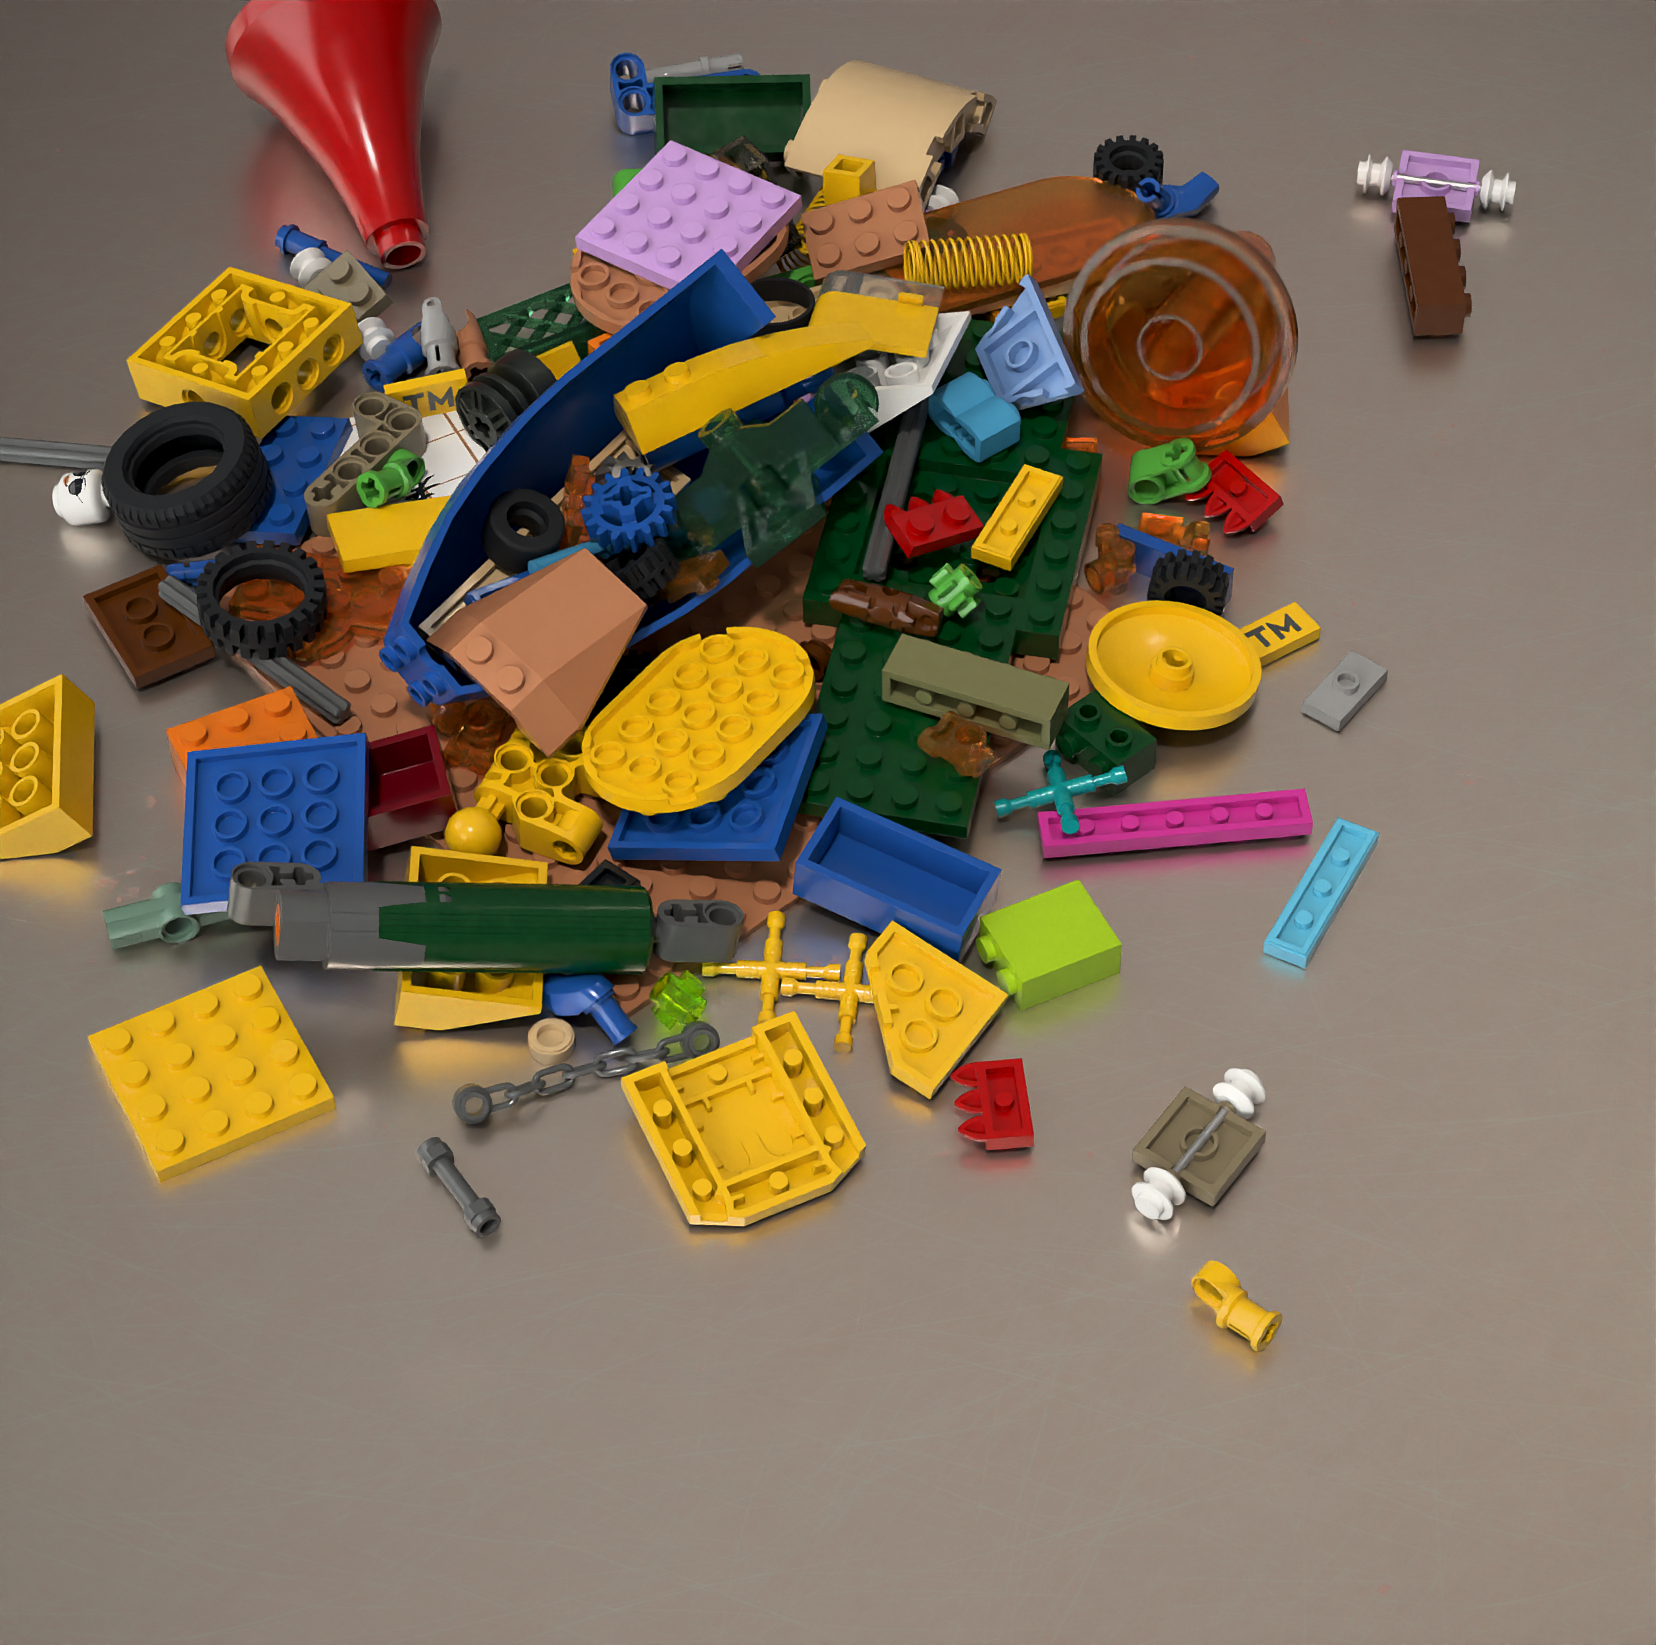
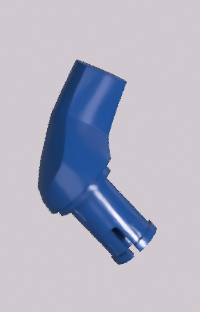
M1201 172L1183 186L1160 185L1154 178H1144L1139 182V185L1144 188V192L1136 187V196L1144 203L1145 212L1149 217L1157 221H1177L1197 216L1218 194L1220 188L1213 178Z
M543 975L542 1005L555 1015L571 1016L579 1015L581 1012H584L586 1015L590 1012L612 1040L614 1046L638 1028L612 996L615 992L612 989L614 985L602 975Z

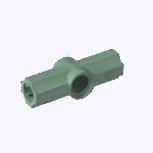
M178 882L159 886L153 891L150 899L103 910L112 950L159 937L167 943H183L196 936L200 927L231 918L228 916L227 911L185 915L180 906L181 883Z

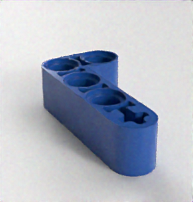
M632 53L618 54L610 64V93L618 127L629 135L654 133L653 83H648L642 59ZM741 69L701 76H741L760 74L757 71L751 69ZM624 75H629L634 78L626 80L620 77ZM631 108H636L641 110V112L631 113L627 110Z

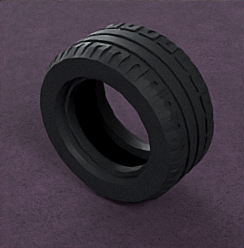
M191 401L173 404L156 410L128 428L114 443L106 458L101 484L103 494L113 514L132 545L147 554L157 557L184 560L202 557L219 551L235 542L251 529L261 516L271 493L272 475L256 437L241 415L232 409L214 403ZM216 466L212 473L196 485L177 493L158 495L163 487L179 475L200 467Z

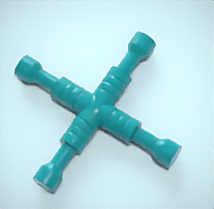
M1048 750L1043 755L1044 766L1049 770L1047 773L1049 786L1027 791V795L1015 799L1002 798L995 800L994 803L999 818L1008 816L1013 810L1030 806L1033 809L1055 803L1058 814L1062 816L1060 824L1063 832L1074 834L1079 830L1080 824L1078 817L1073 814L1075 806L1072 797L1096 791L1095 788L1110 783L1119 785L1128 782L1123 765L1113 767L1108 773L1092 777L1091 774L1067 780L1064 769L1060 767L1062 761L1059 752Z

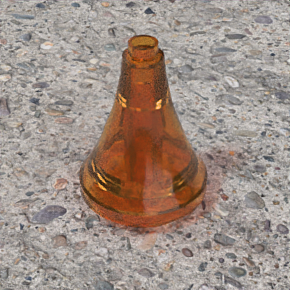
M1172 217L1146 221L1120 232L1107 241L1087 261L1076 277L1067 297L1063 317V344L1066 346L1085 391L1081 393L1083 398L1100 418L1113 429L1129 439L1152 448L1169 443L1177 438H1190L1196 446V452L1222 447L1242 438L1257 427L1279 402L1287 389L1296 364L1298 326L1293 302L1283 280L1276 271L1275 255L1271 246L1262 236L1251 231L1232 232L1203 220Z

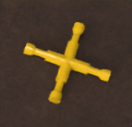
M771 911L768 913L767 927L770 931L769 938L765 941L763 961L737 959V963L702 962V977H714L718 974H736V978L761 979L760 1000L763 1001L762 1011L758 1014L757 1025L777 1017L774 1013V1003L778 1000L779 985L782 977L794 978L799 981H806V977L824 978L830 982H840L841 964L830 963L821 967L807 966V962L782 961L783 941L780 937L781 930L785 927L786 916L781 911Z
M852 933L849 936L848 948L851 953L850 960L845 963L843 982L817 980L816 983H804L787 977H782L781 996L792 997L796 994L815 995V999L840 1001L837 1018L840 1023L839 1033L835 1036L833 1048L841 1053H849L852 1050L853 1037L851 1036V1027L856 1023L858 1003L874 1004L870 985L861 984L864 968L861 957L862 953L866 950L868 940L867 936L862 933Z

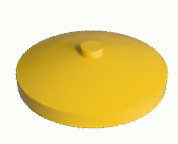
M1152 600L1135 602L1107 613L1093 628L1085 657L1087 673L1092 684L1111 705L1139 721L1174 730H1205L1225 725L1239 718L1253 704L1262 673L1260 658L1255 647L1236 626L1208 610L1173 601Z

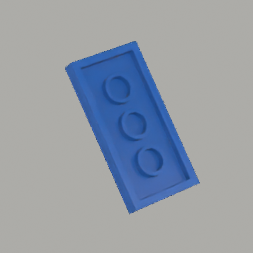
M287 415L263 437L259 446L270 467L272 475L271 493L259 519L251 529L234 543L256 541V544H264V540L274 541L275 545H281L282 542L295 546L300 545L310 524L304 492L312 482L340 457L353 431L349 418Z

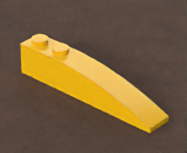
M858 322L814 325L762 335L729 344L685 362L673 363L655 376L630 383L624 390L613 395L614 412L618 421L642 455L866 351L875 345L873 339Z

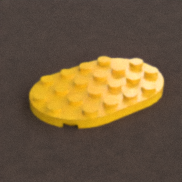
M727 627L726 635L715 634L701 640L699 633L674 644L655 658L588 726L584 734L581 750L586 777L591 787L609 803L623 809L640 812L645 816L684 811L724 799L731 790L737 787L801 723L810 711L816 695V682L806 651L794 640L783 634L757 627Z

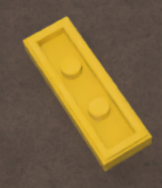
M1024 464L972 545L971 558L1011 571L1062 490L1063 476Z

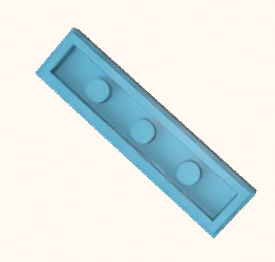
M1339 817L1337 818L1264 941L1263 953L1306 969L1379 842V832Z

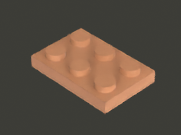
M916 180L800 214L813 276L817 286L855 278L904 263V247L908 240L910 242L915 240L918 244L922 239L927 243L930 240L920 190ZM922 243L921 252L922 256L925 257L926 248L924 243ZM932 243L930 246L931 255L934 254Z

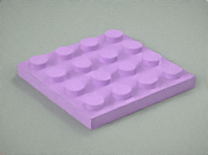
M670 140L575 236L576 245L579 250L670 290L720 249L725 251L740 272H742L803 208L802 196Z

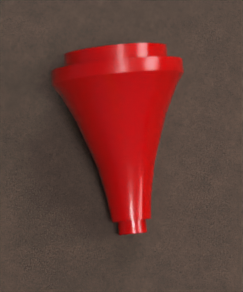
M250 0L232 22L225 42L228 64L236 85L247 97L262 105L289 129L329 177L351 214L367 249L371 253L379 255L381 264L384 267L402 269L418 263L426 255L427 248L424 241L430 233L423 197L420 146L425 85L431 58L439 41L442 28L441 14L436 0Z

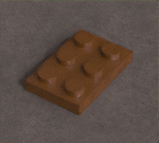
M161 564L83 595L86 610L136 689L216 657L214 644H212L210 638L206 637L203 628L159 597L158 585L169 576Z

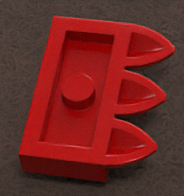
M1227 449L1208 464L1212 473L1209 482L1194 493H1186L1187 501L1202 500L1210 496L1205 507L1204 515L1206 518L1221 516L1229 512L1223 526L1224 534L1238 533L1248 528L1254 532L1284 505L1278 493Z
M935 490L932 499L933 504L917 497H911L908 511L893 504L885 506L884 522L908 559L978 538L984 525L963 495L954 497L945 491Z
M1022 1058L973 1062L959 1067L950 1075L951 1080L957 1084L973 1089L963 1093L954 1101V1106L968 1114L975 1115V1117L968 1119L958 1127L960 1134L973 1141L985 1143L986 1150L1034 1146V1132Z

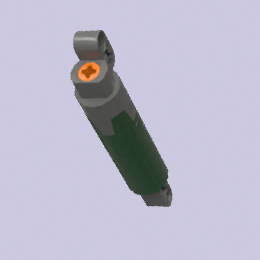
M244 862L236 865L231 871L227 904L228 916L239 924L273 926L276 960L321 961L322 967L325 970H372L381 972L642 975V972L650 964L652 952L658 958L671 962L720 963L733 959L737 953L744 920V913L740 907L723 900H667L658 906L657 914L654 916L650 894L642 886L408 881H326L325 883H320L321 875L316 868L304 863Z

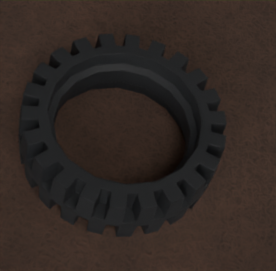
M264 540L263 547L257 548L256 541L246 542V550H242L238 544L229 547L230 556L221 551L215 555V563L209 561L204 566V573H200L198 586H196L200 623L206 637H211L212 644L217 648L224 645L226 653L234 656L240 649L241 658L251 659L253 653L258 652L259 660H268L269 652L275 651L277 657L280 658L287 656V647H290L294 652L303 649V640L310 644L316 638V632H321L323 629L324 620L327 618V590L321 567L317 566V561L312 556L307 558L306 551L299 547L292 552L291 544L282 542L277 549L275 548L274 541ZM255 579H276L288 582L300 589L305 595V598L298 607L287 615L272 620L249 621L234 617L220 607V601L226 593L237 585Z

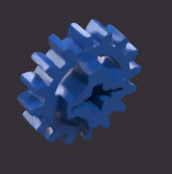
M642 467L636 471L635 475H629L626 468L621 469L620 477L614 478L609 473L605 474L606 483L603 486L593 483L591 485L593 495L583 497L585 508L581 510V515L589 538H597L599 547L602 549L612 543L615 553H620L624 545H630L633 553L638 552L639 544L643 542L653 547L655 545L653 537L655 535L667 537L669 533L666 525L676 524L677 521L675 511L678 510V505L670 482H662L658 472H654L649 477H646L645 470Z

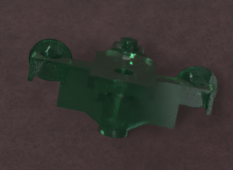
M850 372L838 373L829 377L821 384L814 400L815 413L801 398L770 423L754 418L745 424L731 408H728L715 415L702 427L698 437L709 449V453L701 476L675 495L678 510L675 511L676 524L666 525L669 535L667 537L661 536L680 565V571L675 574L676 577L740 528H742L746 556L758 568L827 515L819 478L814 471L879 422L877 415L879 398L875 387L869 380L859 374Z

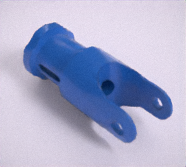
M421 321L386 346L385 353L376 360L369 359L362 365L364 378L375 391L384 393L383 385L393 383L402 375L411 374L427 361L422 354V346L412 337L421 330Z

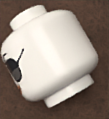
M90 469L64 474L58 485H55L53 489V505L58 516L64 518L67 523L73 526L97 524L109 520L113 512L103 494L101 484L103 471Z

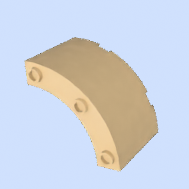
M852 60L839 67L829 79L824 78L821 82L819 92L810 105L795 139L789 140L785 147L783 156L784 166L795 178L801 179L803 173L823 178V170L838 154L875 160L876 189L882 190L916 180L925 211L933 187L942 170V163H938L944 151L952 153L958 143L964 138L965 131L985 137L997 100L992 95L862 60Z

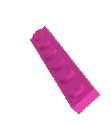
M1305 788L1075 809L1073 812L1078 817L1080 824L1079 830L1074 834L1063 832L1060 824L1062 816L1057 811L1038 812L1037 816L1043 858L1312 834L1313 820Z

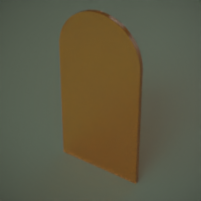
M1082 176L1045 178L925 212L930 239L936 242L940 238L946 242L949 237L955 241L958 237L962 240L967 236L971 239L975 236L982 239L985 235L991 238L995 234L1000 238L1003 234L1009 237L1012 233L1018 236L1019 233L1023 234L1025 232L1029 236L1032 247V278L1038 282L1040 289L1136 259L1152 245L1157 228L1154 211L1140 201L1136 193L1127 188H1121V185L1115 184V186L1110 185L1106 180L1102 181L1101 179ZM1012 237V239H1011V245H1012L1013 254H1014L1015 240H1014V238ZM1003 238L1001 243L1005 255L1006 240ZM987 239L984 241L986 256L989 244ZM994 239L993 246L996 255L997 241ZM967 240V243H966V248H967V252H968V257H969L970 246H971L969 240ZM976 240L975 242L977 257L980 245L978 240ZM958 241V244H957V249H958V253H959V258H960V255H961V247H962L960 241ZM942 242L939 245L941 260H943L944 249ZM949 242L948 244L950 259L952 257L953 248L951 242ZM1023 247V248H1022V254H1023L1024 274H1025V254H1024V247ZM1000 255V273L1002 279V262ZM1009 255V274L1011 279V262ZM982 256V273H983V280H984V263H983V256ZM991 256V273H992V280H993V263H992V256ZM973 257V272H974V280H975V264H974V257ZM964 258V272H965V280H966V265H965V258ZM946 259V270H947V281H948V267H947V259ZM955 259V271H956V281H957V266H956V259ZM904 263L878 270L899 292L911 293L905 281ZM1006 279L1003 287L999 285L998 280L996 285L992 287L988 280L985 288L981 286L979 280V284L975 289L970 280L967 289L963 287L961 281L958 290L955 289L952 281L949 291L945 288L943 281L942 289L938 291L934 281V287L930 292L925 281V288L922 292L918 290L916 293L913 291L911 294L924 295L923 305L939 307L938 314L964 312L1021 295L1024 288L1017 284L1016 279L1012 286L1007 283Z

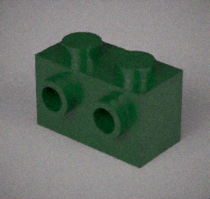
M1096 689L1068 708V714L1056 736L1055 745L1066 758L1073 759L1092 777L1108 773L1113 767L1123 765L1128 782L1119 785L1113 783L1104 785L1115 795L1155 768L1157 739L1127 714L1111 705Z

